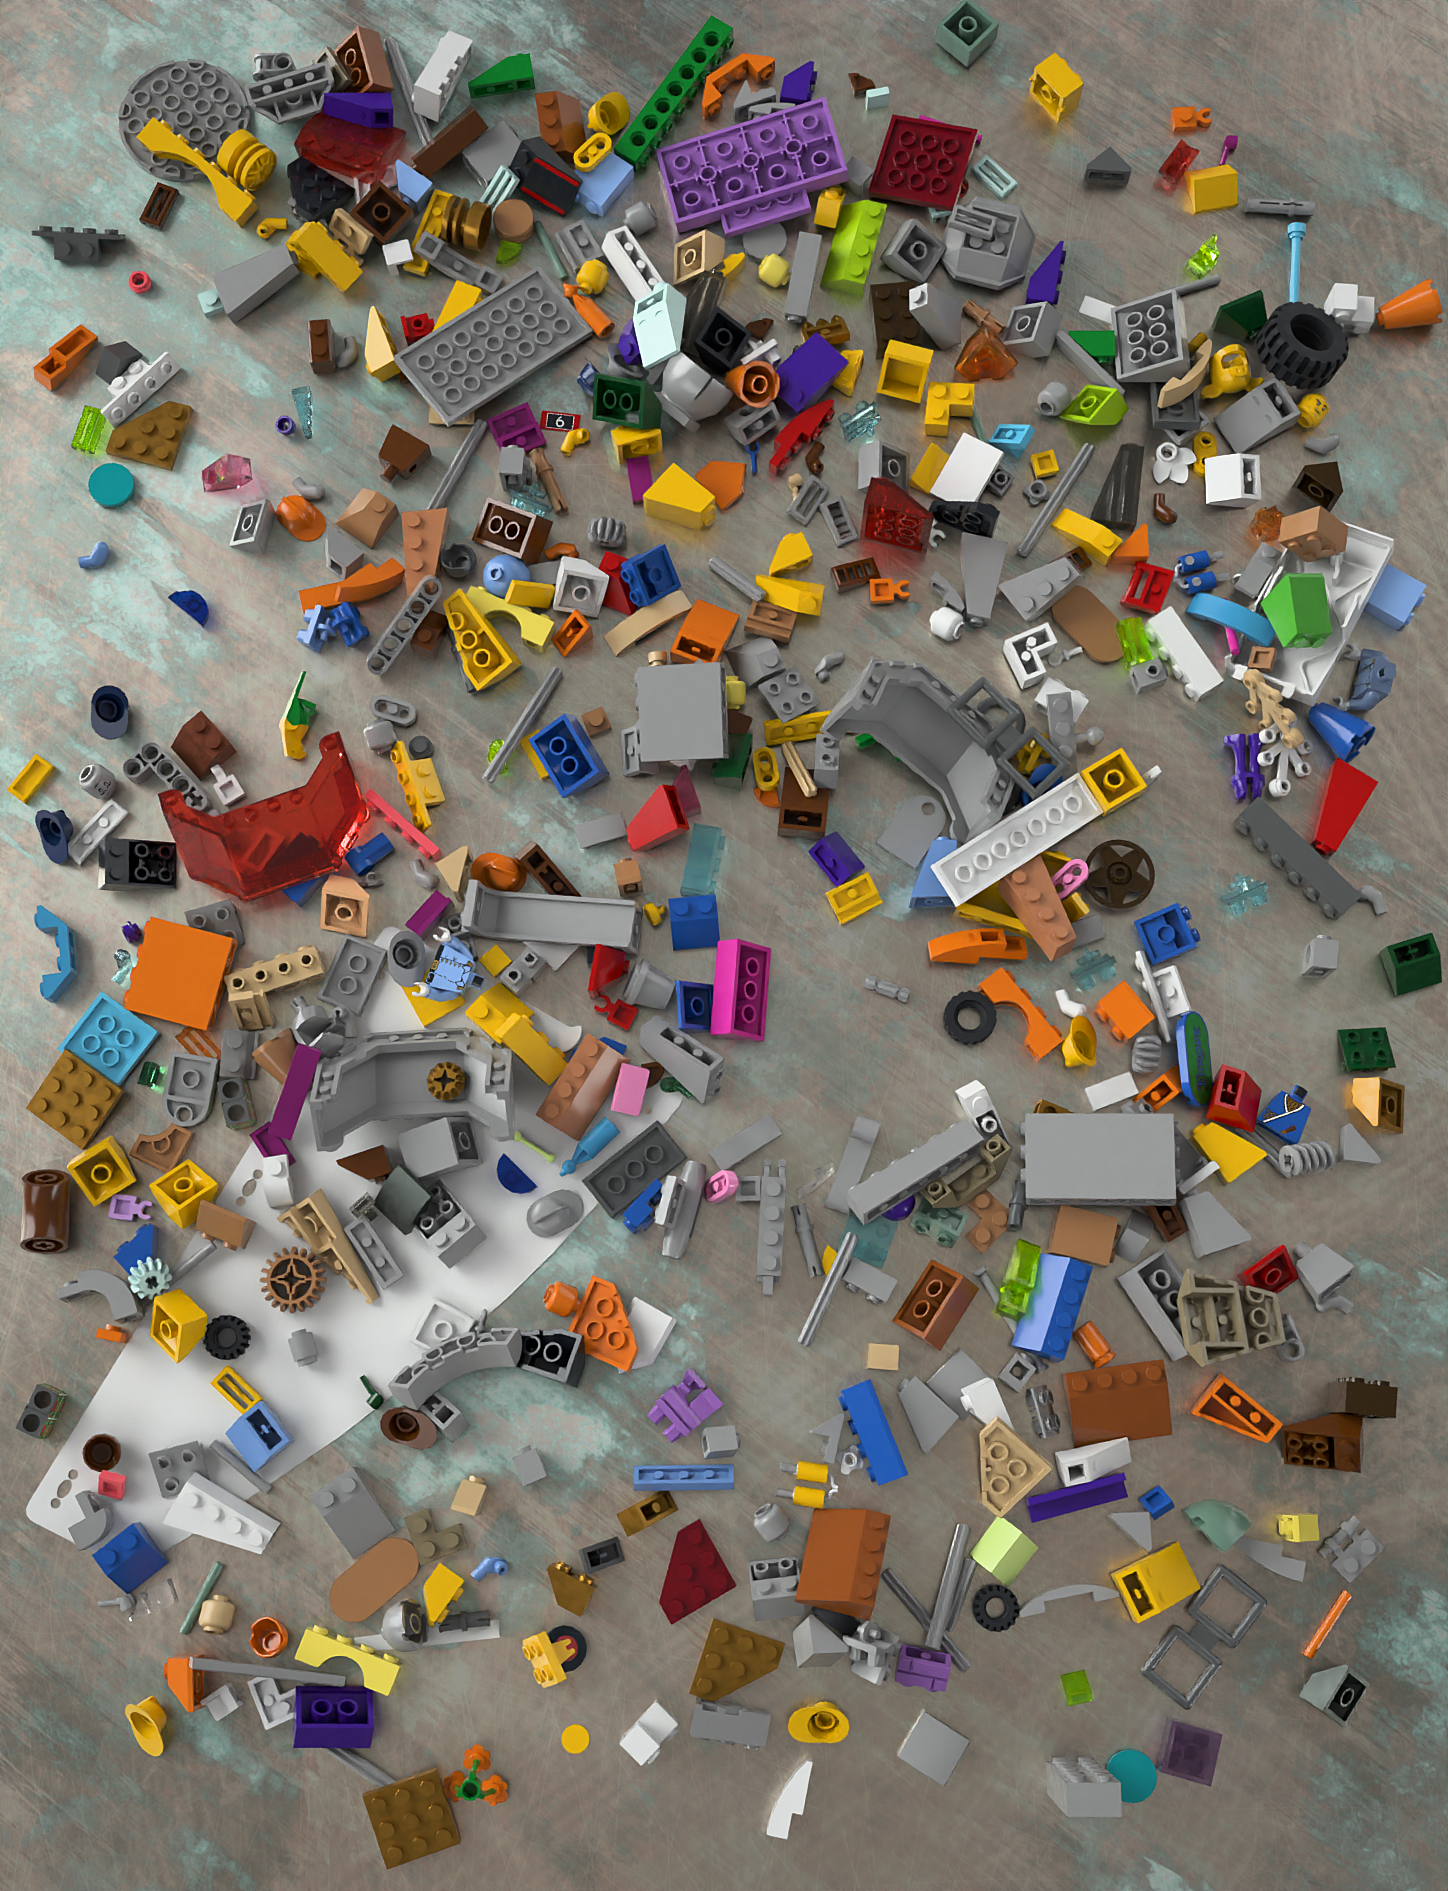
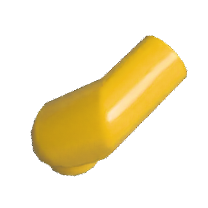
M266 218L257 227V234L261 238H268L277 229L288 230V218Z

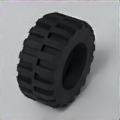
M1297 301L1285 303L1275 309L1257 336L1256 348L1257 354L1260 355L1261 363L1266 365V370L1269 373L1272 372L1275 375L1274 378L1286 382L1285 385L1290 387L1296 386L1297 389L1301 390L1305 388L1307 390H1314L1329 383L1348 357L1349 342H1347L1346 332L1342 331L1343 327L1340 323H1336L1335 318L1331 314H1326L1325 310L1320 307L1316 308L1313 304H1303V302Z

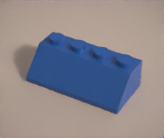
M1041 1253L1011 1346L1055 1363L1063 1361L1093 1266L1071 1258Z
M871 1379L840 1391L842 1394L841 1397H838L843 1411L848 1410L851 1420L847 1421L853 1435H858L861 1442L857 1444L862 1459L867 1458L870 1465L866 1470L871 1482L876 1481L879 1486L907 1476L908 1472Z

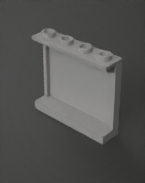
M713 662L637 667V673L634 675L635 686L638 687L635 706L636 710H639L636 730L640 734L637 754L641 758V762L729 759L725 664Z

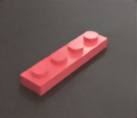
M371 788L364 795L368 801L366 805L374 813L381 812L385 816L383 820L393 829L398 827L402 831L400 835L408 843L411 844L414 841L419 846L417 850L425 858L428 859L431 856L435 861L439 859L442 853L433 842Z

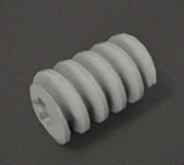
M1323 1140L1287 1145L1280 1149L1279 1164L1283 1172H1290L1294 1176L1300 1173L1321 1172L1333 1169L1335 1155L1332 1147Z

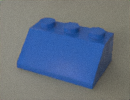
M564 713L528 739L562 798H567L591 788L610 775L576 716Z

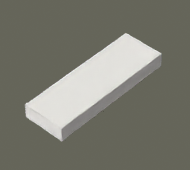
M111 798L68 843V855L83 866L99 849V843L105 837L109 838L130 814Z

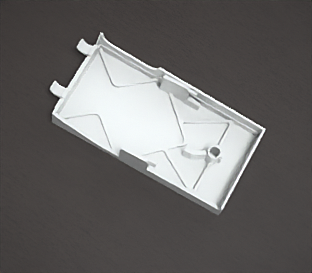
M1345 523L1349 527L1346 550L1344 552L1307 563L1285 548L1256 600L1253 612L1268 619L1260 603L1287 573H1322L1325 580L1332 634L1318 648L1298 649L1283 648L1276 634L1269 646L1276 648L1278 652L1273 672H1261L1265 678L1266 685L1277 689L1282 697L1292 698L1314 706L1394 551V539ZM1241 634L1238 639L1240 653L1238 655L1230 654L1225 656L1227 674L1240 681L1244 679V672L1251 670L1247 666L1252 647H1264L1247 640L1244 634Z

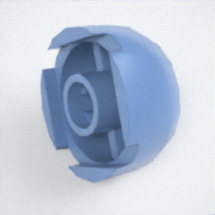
M508 554L492 558L483 571V583L487 591L496 597L505 598L512 580L530 582V572L523 563L524 561Z

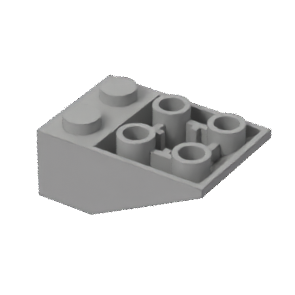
M1272 378L1257 386L1214 417L1213 420L1237 454L1244 453L1295 425L1301 412L1282 383L1276 378Z
M438 1179L427 1188L434 1196L427 1212L419 1216L415 1228L439 1259L450 1269L484 1241L487 1236L443 1182Z

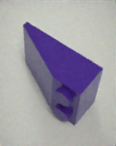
M816 332L776 369L775 372L778 373L780 380L778 395L797 413L801 414L815 405L850 362Z

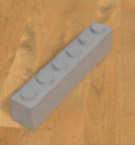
M967 1118L961 1122H955L947 1131L932 1136L926 1144L921 1147H914L905 1157L893 1160L884 1170L874 1172L868 1180L861 1184L853 1185L847 1192V1204L863 1225L917 1193L937 1177L941 1178L979 1154L978 1148L984 1144V1138Z

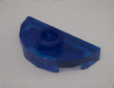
M193 590L176 591L168 597L172 603L204 628L208 621L209 609L206 601L200 594Z
M505 1153L502 1154L498 1160L497 1175L505 1189L511 1193L525 1194L531 1193L538 1188Z

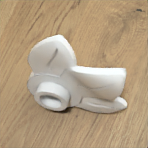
M1170 442L1163 443L1156 452L1157 460L1152 467L1153 476L1159 484L1168 477L1176 483L1184 484L1188 479L1187 465L1196 462L1197 458L1189 448H1178ZM1165 452H1171L1172 456L1166 458L1163 454Z

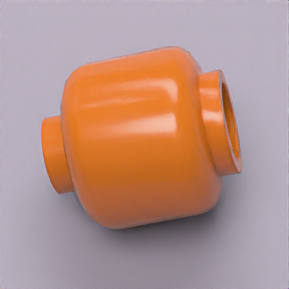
M557 1281L553 1285L549 1284L545 1291L543 1302L547 1311L561 1317H567L571 1312L576 1313L581 1299L578 1298L577 1288Z

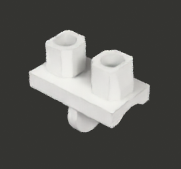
M749 339L746 343L747 349L742 352L744 358L740 360L741 365L753 361H766L774 368L781 363V356L777 351L778 343L775 339L770 340L766 344H763L761 340L754 343Z

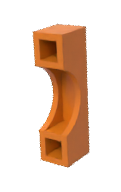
M1000 967L981 982L977 990L982 995H986L993 1002L994 1006L1009 1005L1023 1014L1028 1028L1023 1045L1039 1062L1062 1043V1033L1055 1025L1051 1026L1045 1018L1047 1016L1039 1006L1035 1007L1031 1003L1029 993L1024 988L1020 989L1015 984L1016 979L1009 970L1004 971Z

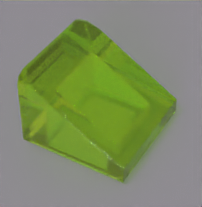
M1085 1670L1060 1675L1068 1706L1092 1701V1691Z

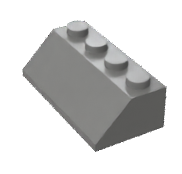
M1163 1247L1117 1279L1174 1362L1189 1354L1184 1347L1177 1298L1184 1274L1167 1249Z

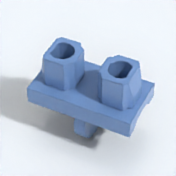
M316 605L315 609H306L304 621L309 626L307 630H299L296 639L314 652L320 653L323 643L327 641L328 636H336L337 630H334L331 625L334 621L332 620L331 613L327 612L322 605Z

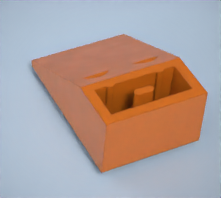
M697 599L682 624L670 650L671 661L678 664H694L700 658L704 663L720 662L740 615Z

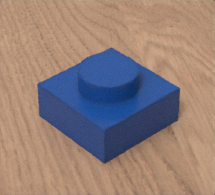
M1160 1485L1139 1498L1141 1505L1150 1513L1153 1520L1158 1519L1175 1507L1173 1501Z

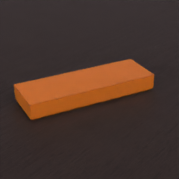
M342 581L300 590L299 595L303 613L305 614L306 609H315L316 605H322L325 610L340 606L342 602H337L334 599L337 586ZM368 598V599H364V600L351 601V603H352V604H355V603H360V602H364V601H369V600H372V598Z

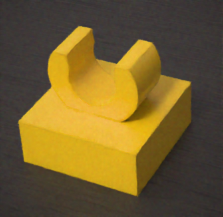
M1075 892L1061 901L1070 923L1077 921L1090 911L1088 908L1089 904H1085L1080 898L1081 893Z

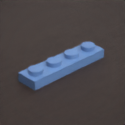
M734 1464L634 1466V1491L734 1490Z

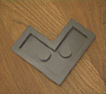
M429 1508L404 1518L414 1548L418 1554L420 1566L469 1547L461 1523L437 1532Z

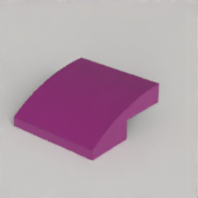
M528 402L486 420L500 452L501 447H508L510 445L524 448L525 452L547 443Z

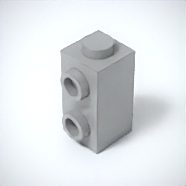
M855 1257L852 1262H848L842 1279L846 1283L844 1287L855 1293H858L860 1290L868 1294L866 1299L877 1305L880 1302H887L898 1281Z

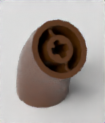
M53 1169L29 1172L22 1177L20 1246L22 1249L36 1254L63 1252L68 1247L69 1174Z

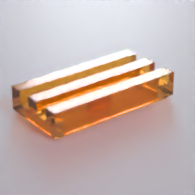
M188 1026L175 1036L190 1054L198 1055L184 1040L186 1036L206 1057L214 1058L190 1033L194 1029L218 1055L216 1059H220L221 1050L201 1029Z

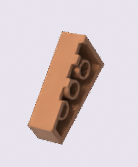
M447 508L401 512L407 599L424 576L433 575L439 579L440 568L442 567L439 557L441 550L446 545L447 531L451 519ZM428 582L425 585L427 592H434L437 589V584L434 582ZM415 601L411 605V609L424 607L421 601Z
M1039 855L1002 877L997 890L1052 962L1071 952L1077 937L1042 857Z

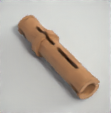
M539 447L538 453L534 449L529 455L537 469L536 475L543 483L554 513L560 515L561 510L563 514L569 508L553 475L554 469L552 465H549L543 448Z

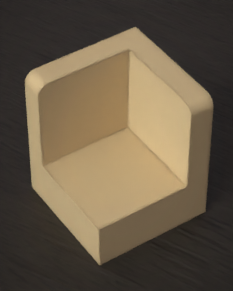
M868 1344L867 1369L898 1371V1345Z

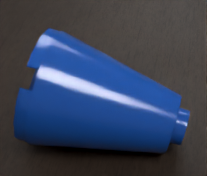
M1325 702L1315 703L1308 712L1310 723L1338 758L1346 763H1349L1359 755L1360 751L1358 750L1362 745L1366 746L1376 730L1372 723Z

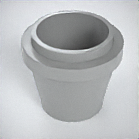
M642 959L641 962L636 961L625 985L622 997L626 998L625 1003L629 1005L638 1004L664 1010L671 997L676 980L652 966L650 961Z

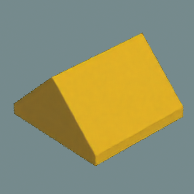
M1228 164L1184 173L1194 214L1238 206V172Z

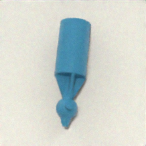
M604 1117L578 1143L572 1160L564 1161L559 1175L563 1177L574 1173L577 1164L593 1159L620 1131L611 1121Z

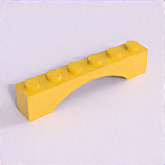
M152 117L136 138L159 159L182 161L203 172L213 184L220 209L242 228L258 209L254 202L256 198L246 189L242 192L237 187L239 184L231 176L228 175L227 178L221 174L222 169L213 161L210 164L205 161L206 156L195 147L192 150L188 146L189 142L181 134L177 136L171 132L173 128L163 119L159 122Z

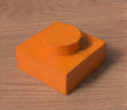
M107 1325L106 1329H97L95 1338L126 1343L128 1334L121 1332L122 1327Z

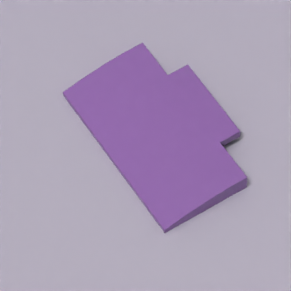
M826 97L656 150L679 233L721 220L726 239L811 213L812 210L807 193L849 181L848 170Z

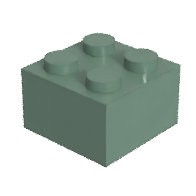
M962 0L937 25L935 41L968 67L997 39L999 23L972 0Z

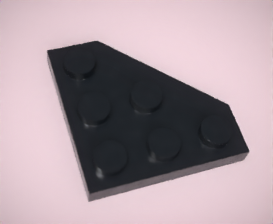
M302 156L287 166V176L290 179V189L295 200L296 213L310 222L314 221L317 223L354 196L355 189Z
M933 501L928 511L939 523L958 532H966L992 539L1000 515V511L992 504L972 501Z

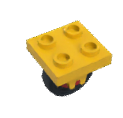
M562 1625L553 1628L548 1633L543 1631L522 1640L524 1655L529 1661L531 1660L535 1669L533 1670L534 1677L539 1684H542L543 1688L567 1679L565 1673L578 1668L586 1657L587 1646L585 1638L580 1631L572 1626Z

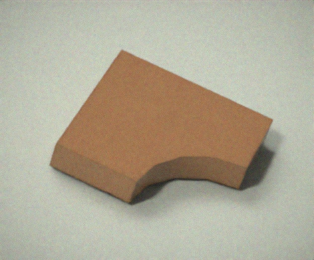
M171 1123L167 1130L158 1135L148 1136L139 1134L129 1156L164 1173H168L180 1164L196 1133Z

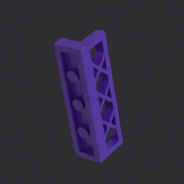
M1119 1472L1097 1478L1091 1482L1063 1487L1024 1498L1031 1523L1127 1498L1128 1494L1124 1484L1126 1480L1125 1473Z

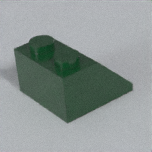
M750 733L728 734L729 759H718V763L713 762L710 776H713V784L741 791L753 749V734Z

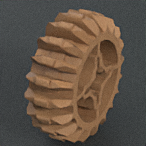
M292 1247L289 1254V1251L283 1248L282 1257L276 1252L273 1253L275 1262L267 1259L266 1263L271 1267L269 1270L266 1268L261 1270V1272L267 1274V1278H260V1282L267 1283V1286L261 1288V1292H270L266 1295L265 1300L270 1301L274 1299L271 1305L273 1308L280 1305V1311L285 1312L289 1306V1312L294 1314L296 1306L300 1312H304V1303L312 1308L314 1306L311 1301L312 1298L320 1301L321 1297L316 1293L317 1291L325 1292V1288L319 1286L320 1282H327V1278L320 1277L319 1275L325 1273L326 1269H317L322 1261L320 1259L313 1261L315 1258L313 1252L306 1256L307 1249L302 1248L298 1254L297 1247ZM298 1260L307 1264L312 1276L300 1273ZM290 1261L286 1273L276 1276L280 1267ZM292 1274H294L295 1277L302 1279L298 1280V1282L295 1283V1286L284 1280H289V1277H292ZM275 1284L286 1286L289 1300L280 1296ZM311 1284L308 1292L297 1299L300 1288Z

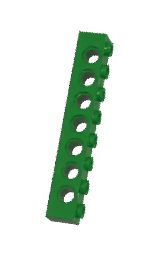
M712 15L613 148L614 154L632 165L635 173L641 167L646 166L652 151H656L659 148L663 136L666 133H670L674 126V121L685 112L687 103L690 100H694L698 93V88L702 83H706V77L710 75L714 67L719 66L725 51H729L732 48L734 38L731 26Z

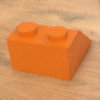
M1125 980L1095 1005L1099 1018L1104 1022L1107 1021L1112 1027L1113 1035L1125 1043L1155 1019V1016Z

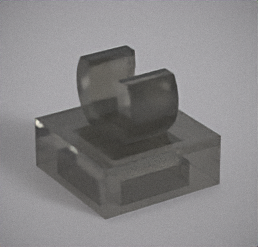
M368 1192L349 1208L357 1219L364 1214L371 1222L378 1216L377 1212L371 1207L375 1200Z

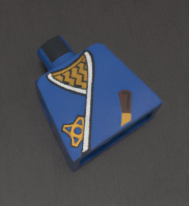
M1298 1085L1294 1086L1290 1094L1281 1090L1257 1115L1255 1125L1288 1145L1298 1144L1311 1111L1309 1106L1302 1103L1308 1091Z

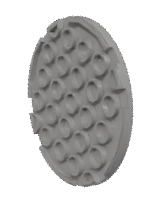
M187 59V61L178 62L172 60L149 69L130 86L129 92L119 109V133L131 159L147 173L174 182L197 181L207 178V176L185 162L159 159L141 144L136 137L152 117L159 122L163 119L173 128L171 131L176 136L181 134L189 142L188 146L192 150L196 147L206 156L205 161L209 164L213 161L216 165L217 155L224 141L236 130L245 129L250 132L251 127L249 103L237 80L221 67L207 64L206 61Z

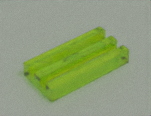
M84 406L71 443L72 449H80L83 452L89 451V453L95 454L106 422V418L101 413L102 409ZM90 412H92L93 414L91 420L87 426L83 443L81 444V437L83 435Z

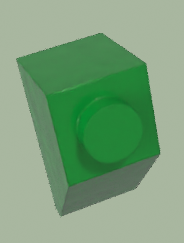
M1114 330L1069 331L1068 335L1102 368L1112 366L1115 358Z

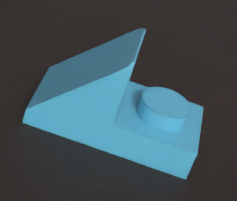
M999 424L991 436L989 444L1019 459L1029 444L1035 429L1031 425Z

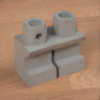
M528 946L499 978L501 979V984L519 999L533 984L532 980L535 982L549 965Z

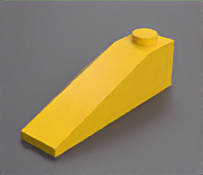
M461 588L442 603L450 629L453 630L457 642L456 647L463 661L464 672L478 691L506 678L522 664L508 643Z

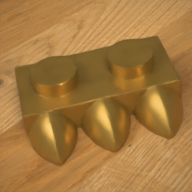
M837 315L832 317L831 323L820 318L816 322V327L809 322H804L801 326V335L804 343L816 332L830 344H841L842 342L850 341V332L845 320Z

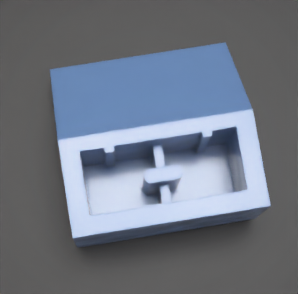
M259 1401L240 1416L225 1433L254 1473L295 1441L269 1405L264 1401Z

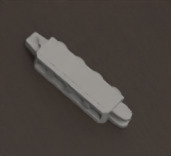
M765 1158L764 1176H762L756 1276L757 1282H763L762 1295L772 1296L773 1283H779V1278H781L786 1178H784V1159H780L778 1163L779 1177H769L771 1162L770 1159Z

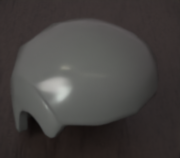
M453 543L449 549H442L439 559L443 569L453 577L466 576L476 566V555L473 549L465 544Z

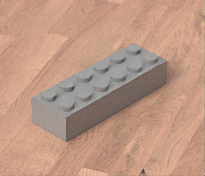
M1053 1757V1761H1046L1047 1794L1067 1817H1122L1121 1782L1094 1760L1093 1757H1078V1761H1069L1067 1757Z

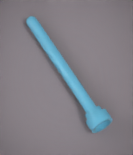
M1294 222L1288 225V237L1292 241L1290 302L1293 303L1299 301L1301 241L1306 236V225L1301 222Z

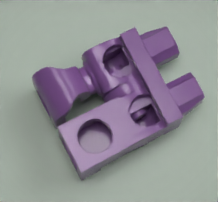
M692 1368L685 1372L684 1379L678 1387L672 1385L654 1402L656 1405L648 1413V1417L655 1425L666 1416L672 1422L662 1432L671 1443L682 1435L686 1437L723 1405L709 1387H706L691 1402L687 1401L686 1396L692 1390L703 1389L706 1386Z

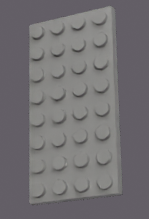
M538 265L394 355L393 360L449 427L592 336L593 329Z

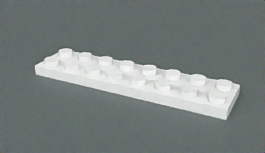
M1077 773L930 867L957 907L1104 811L1080 774Z

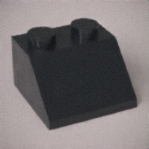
M715 306L693 343L702 362L722 376L733 367L751 337L752 332L718 306Z

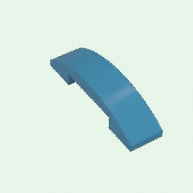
M1197 592L1185 611L1186 614L1202 621L1210 620L1244 634L1247 640L1264 647H1269L1276 635L1268 619L1241 605L1217 596Z

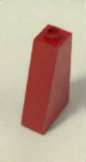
M1338 757L1329 768L1310 845L1315 847L1316 852L1330 857L1339 848L1378 784V781Z

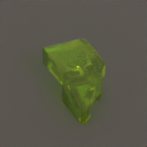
M1215 234L1209 237L1184 265L1199 280L1203 279L1217 263L1219 250L1216 248L1217 235Z

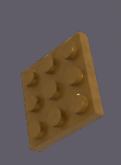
M65 1049L26 1109L84 1150L88 1147L125 1089L73 1051Z
M437 1767L363 1793L362 1797L387 1870L461 1843Z

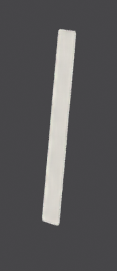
M499 1619L490 1620L489 1627L468 1628V1631L462 1632V1629L440 1633L439 1627L429 1628V1638L427 1642L423 1643V1646L499 1638ZM382 1634L354 1638V1645L359 1647L363 1643L374 1647L375 1651L393 1649L384 1640Z

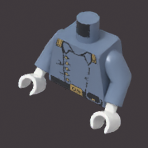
M1351 643L1346 644V647L1352 649V652L1350 654L1343 653V655L1352 661L1357 660L1359 657L1361 660L1358 661L1349 699L1350 702H1346L1341 696H1335L1332 700L1338 705L1334 707L1345 712L1349 708L1351 711L1371 710L1380 701L1389 696L1393 679L1396 677V665L1389 662V658L1381 651L1365 648L1360 650Z

